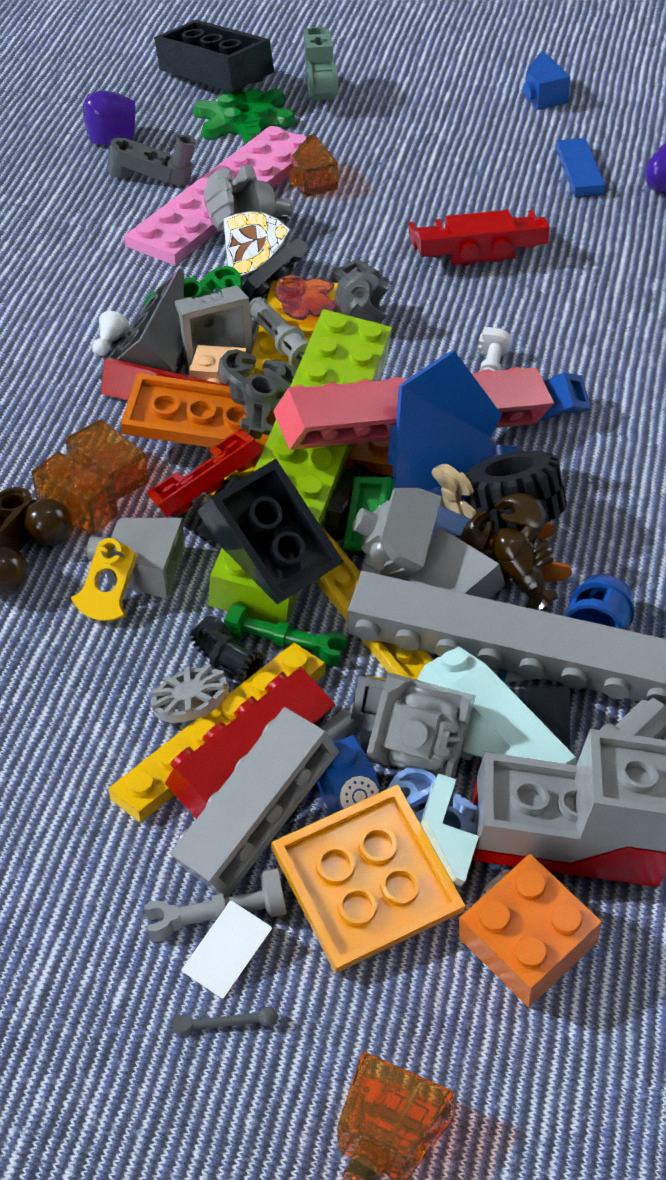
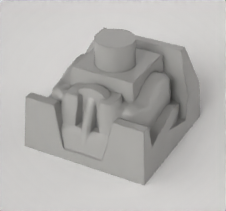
M237 285L221 289L222 295L213 293L194 299L188 297L174 301L179 314L183 340V362L188 373L198 345L246 348V352L251 354L253 342L249 297Z
M395 488L392 491L391 499L384 502L375 511L370 512L361 508L352 525L353 531L363 535L361 549L366 556L361 570L406 580L423 568L442 496L420 488Z
M389 673L382 690L366 756L370 762L384 766L390 765L400 769L423 768L436 774V776L439 773L455 779L476 695Z

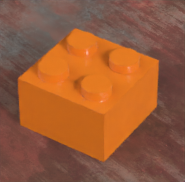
M528 854L459 917V939L529 1008L598 943L602 921L531 854Z

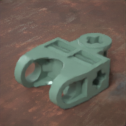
M326 27L306 28L303 30L306 63L305 82L309 101L334 99V96L338 95L339 88L338 72L333 59V43L330 31Z

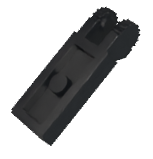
M295 238L248 277L243 284L242 291L249 297V301L257 297L262 298L271 288L269 284L272 280L278 281L294 271L299 265L300 260L307 254L308 244L299 238Z

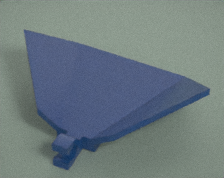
M455 351L448 352L399 386L396 426H390L387 463L393 465L392 479L395 481V488H420L442 496V487L432 475L433 468L438 465L448 464L459 473L463 472L466 474L470 468L486 459L518 451V446L490 444L491 436L502 414ZM461 495V499L467 502L466 495Z

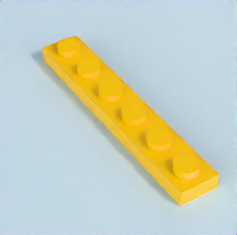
M294 642L230 692L223 703L215 710L197 718L108 788L110 800L138 822H143L175 796L165 785V782L173 770L170 763L180 752L189 746L194 751L205 743L202 737L220 721L228 725L236 718L234 715L235 710L251 696H254L257 701L267 693L264 688L281 672L289 676L301 666L316 682L325 675V662Z

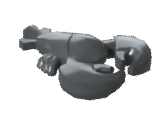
M238 349L229 350L219 359L217 375L222 383L229 385L233 402L242 405L246 418L241 419L240 427L247 430V434L255 439H260L263 434L269 436L273 426L266 420L270 412L274 413L273 411L284 393L290 388L297 370L287 362L265 360L262 366L264 369L262 371L263 375L255 374L245 378L255 370L256 357Z

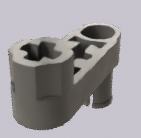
M178 135L174 155L130 139L115 138L111 141L107 170L111 176L119 179L130 178L133 175V171L166 183L178 186L188 185L193 169L191 159L196 140L190 135Z

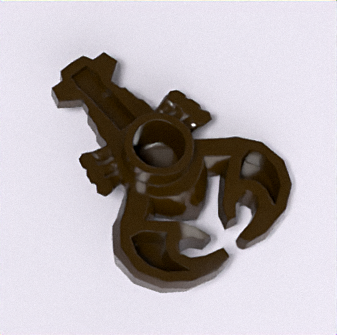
M515 493L503 497L494 507L496 510L513 507V513L508 514L504 512L500 517L507 522L524 526L521 531L510 528L500 529L496 535L494 546L491 548L495 536V524L493 520L487 522L486 528L481 532V526L491 516L488 510L477 513L466 523L462 531L461 541L499 563L505 582L503 589H508L514 582L529 597L525 605L526 608L545 612L553 607V601L558 599L557 591L545 589L543 572L540 566L550 564L554 560L552 549L549 546L550 542L545 540L538 546H534L537 537L544 527L546 512L540 500L532 495Z

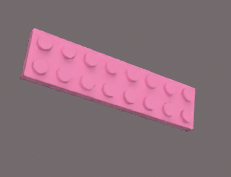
M269 126L124 235L125 247L176 266L219 232L211 223L204 202L203 192L207 186L209 176L219 169L229 168L232 179H235L238 176L240 167L249 165L253 166L257 180L267 182L274 188L319 153V142L306 138V136L282 130L277 126Z

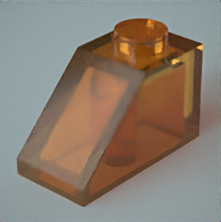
M315 134L308 135L292 155L293 168L289 170V176L293 187H297L304 197L338 190V162Z

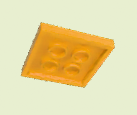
M398 784L271 842V850L335 974L464 912L466 905Z

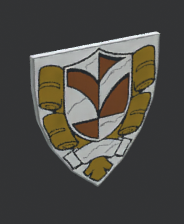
M250 211L224 217L227 265L234 267L241 277L257 271L283 247L292 230L279 219L266 213Z

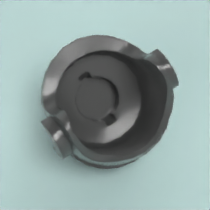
M358 267L354 268L340 279L336 288L335 304L338 312L376 323L383 321L387 315L381 310L380 302L388 292L389 284L372 273L361 272Z

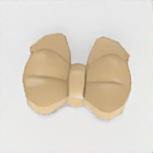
M440 464L433 468L432 475L442 487L440 506L468 518L474 517L477 514L476 510L461 499V495L470 496L474 493L471 482L463 472L459 473L448 464Z

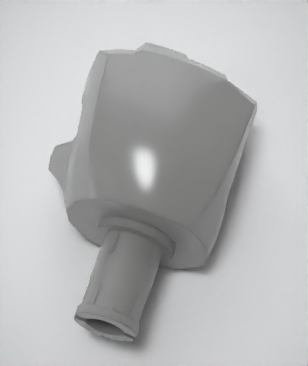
M249 165L241 166L235 179H232L229 168L217 170L208 177L207 186L203 192L205 207L211 223L221 232H224L223 218L234 214L252 211L266 213L277 218L289 219V216L291 217L294 211L292 200L275 198L272 186L267 182L257 180L253 166Z

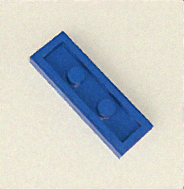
M586 138L556 140V152L574 197L605 194V182Z

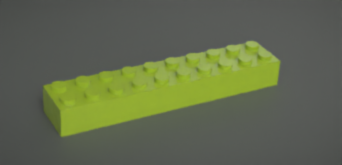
M323 309L290 388L297 385L305 387L323 386L332 382L347 384L356 383L361 380L379 381L388 357L392 327ZM276 419L254 471L277 459L323 529L326 522V509L339 488L355 443L289 450ZM221 548L210 574L208 606L229 611L235 603L247 607L250 617L278 624L280 621L288 623L299 591L277 605L233 558Z

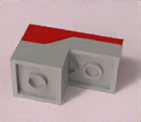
M590 729L577 765L484 752L473 789V805L478 806V827L475 835L479 836L473 854V861L515 867L528 854H531L549 872L652 887L660 886L666 873V740Z

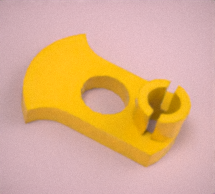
M105 538L98 542L84 587L77 595L71 596L73 603L80 612L99 621H115L127 616L123 608V599L138 554L132 548L114 538ZM116 548V551L122 553V556L115 555L111 558V552ZM106 570H113L117 576L115 587L108 592L101 591L98 585L100 575Z

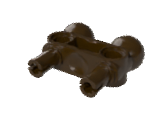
M20 487L8 488L0 492V596L13 595L21 590L27 581L28 564L19 551L29 540L41 547H55L67 539L72 530V516L64 504L55 499H32L29 491Z

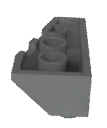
M178 269L156 289L140 312L142 316L125 333L124 337L126 340L120 347V350L118 348L114 349L108 358L173 373L176 371L178 365L175 362L182 350V335L179 314L174 301L184 299V272L181 269ZM103 368L97 376L100 380L103 378Z

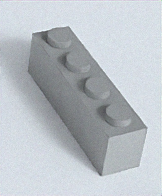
M284 707L277 717L266 725L262 736L248 754L237 762L234 772L220 790L209 798L205 809L191 827L180 835L177 845L170 852V855L192 876L218 894L224 893L225 898L229 897L337 756L339 750L323 729Z

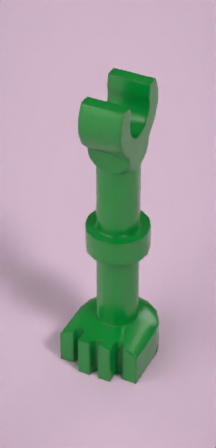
M235 603L231 606L224 619V624L230 630L232 637L237 639L238 644L245 632L271 639L274 645L285 647L286 644L292 645L295 642L302 648L312 651L314 655L320 657L329 666H339L340 651H345L347 648L348 637L342 633L331 632L313 635L292 629L290 623L280 621L278 624L250 617L247 607Z

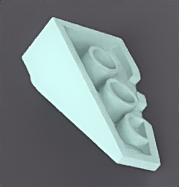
M458 646L453 650L445 652L442 656L423 667L417 680L476 695L460 757L471 760L474 755L483 758L484 752L571 765L577 764L576 756L485 663Z

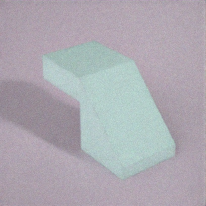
M438 773L432 785L420 825L454 886L459 891L466 880L479 836L443 824L456 779Z

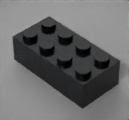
M196 19L154 37L160 70L172 73V76L188 78L192 82L208 84L209 87L225 89L228 93L240 92L244 86L251 83H259L264 80V77L274 73L270 39Z

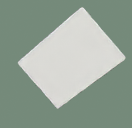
M230 901L184 965L182 972L223 999L265 940L272 927L238 904Z

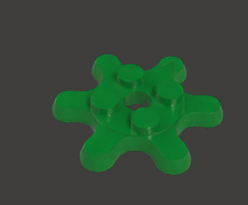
M257 89L247 92L242 90L237 93L225 91V94L218 96V101L200 100L195 103L193 108V115L196 118L210 119V121L203 124L201 130L202 137L208 140L218 139L225 134L234 133L241 135L243 141L248 143L269 126L288 128L296 124V118L291 110L277 108L286 103L285 95L280 89H271L263 94L262 91Z

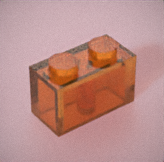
M102 419L65 438L67 448L65 459L69 469L74 474L81 475L96 492H101L112 502L149 483L146 454Z
M57 451L31 471L36 500L55 499L67 507L72 516V525L95 535L119 515L114 480Z

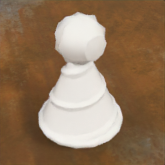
M115 311L103 312L99 317L100 338L94 340L92 344V351L97 356L108 354L110 344L124 337L130 328L129 321L122 314Z

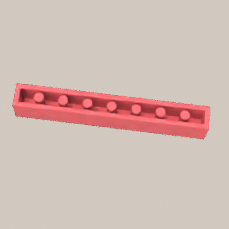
M513 367L500 371L486 369L472 373L502 414L496 428L537 424L554 404L537 367L523 369ZM394 377L382 381L361 380L356 383L347 384L332 382L323 386L311 387L297 385L287 389L273 412L289 450L389 440L390 426H396L399 386L409 378Z

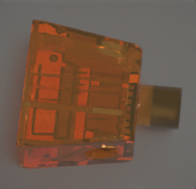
M363 1051L337 1127L338 1150L343 1155L351 1158L342 1174L343 1179L377 1180L382 1172L396 1180H408L450 1125L453 1119L455 1092Z

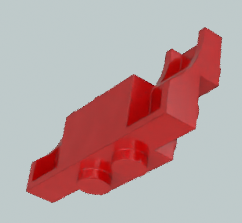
M508 209L445 216V228L440 219L435 220V226L416 228L414 222H409V236L414 250H418L421 257H439L449 254L452 265H469L474 262H500L504 259L516 258V247L530 248L536 245L548 244L550 227L546 218L540 217L538 219L533 210H528V217L512 218Z

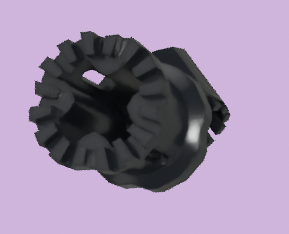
M206 616L190 631L189 637H192L190 641H195L193 644L194 648L198 646L199 649L197 651L199 653L201 651L204 652L202 655L210 659L209 663L212 668L226 670L237 676L241 684L260 670L259 667L265 666V663H263L266 661L265 654L260 651H250L238 645L237 639L232 637L228 627L216 617Z

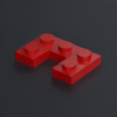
M238 429L209 449L213 456L211 459L184 477L178 471L146 493L166 518L172 514L174 517L179 516L193 506V499L204 492L208 495L221 488L225 484V477L236 470L240 473L253 466L257 462L256 456L263 452L256 439Z

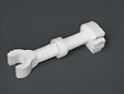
M484 327L483 333H481L479 338L478 350H481V355H487V357L481 363L479 372L486 369L491 371L501 370L500 358L509 352L512 343L511 335L507 331L500 328Z

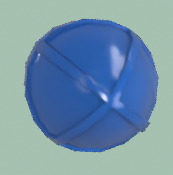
M605 573L591 575L584 583L577 586L572 593L565 616L628 630L635 614L633 592L624 581Z

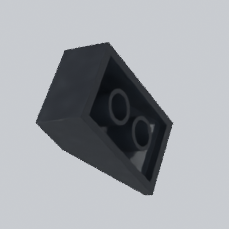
M277 459L210 497L197 511L221 548L233 558L277 605L344 562Z

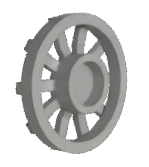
M206 664L202 668L194 669L188 666L184 668L183 672L172 677L166 676L162 678L163 683L157 689H152L150 704L155 716L162 721L170 723L191 721L212 712L220 706L228 696L229 683L224 671L212 668L211 665ZM215 680H218L220 683H211V682H213V681H215ZM218 690L213 697L207 693V691ZM171 702L164 710L160 707Z

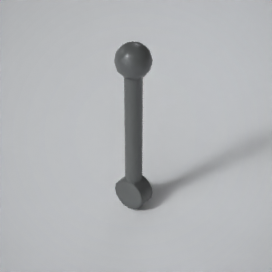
M264 1007L259 1013L194 1020L190 1016L182 1014L173 1020V1028L177 1036L187 1037L196 1029L261 1023L265 1027H270L277 1022L278 1014L272 1007Z

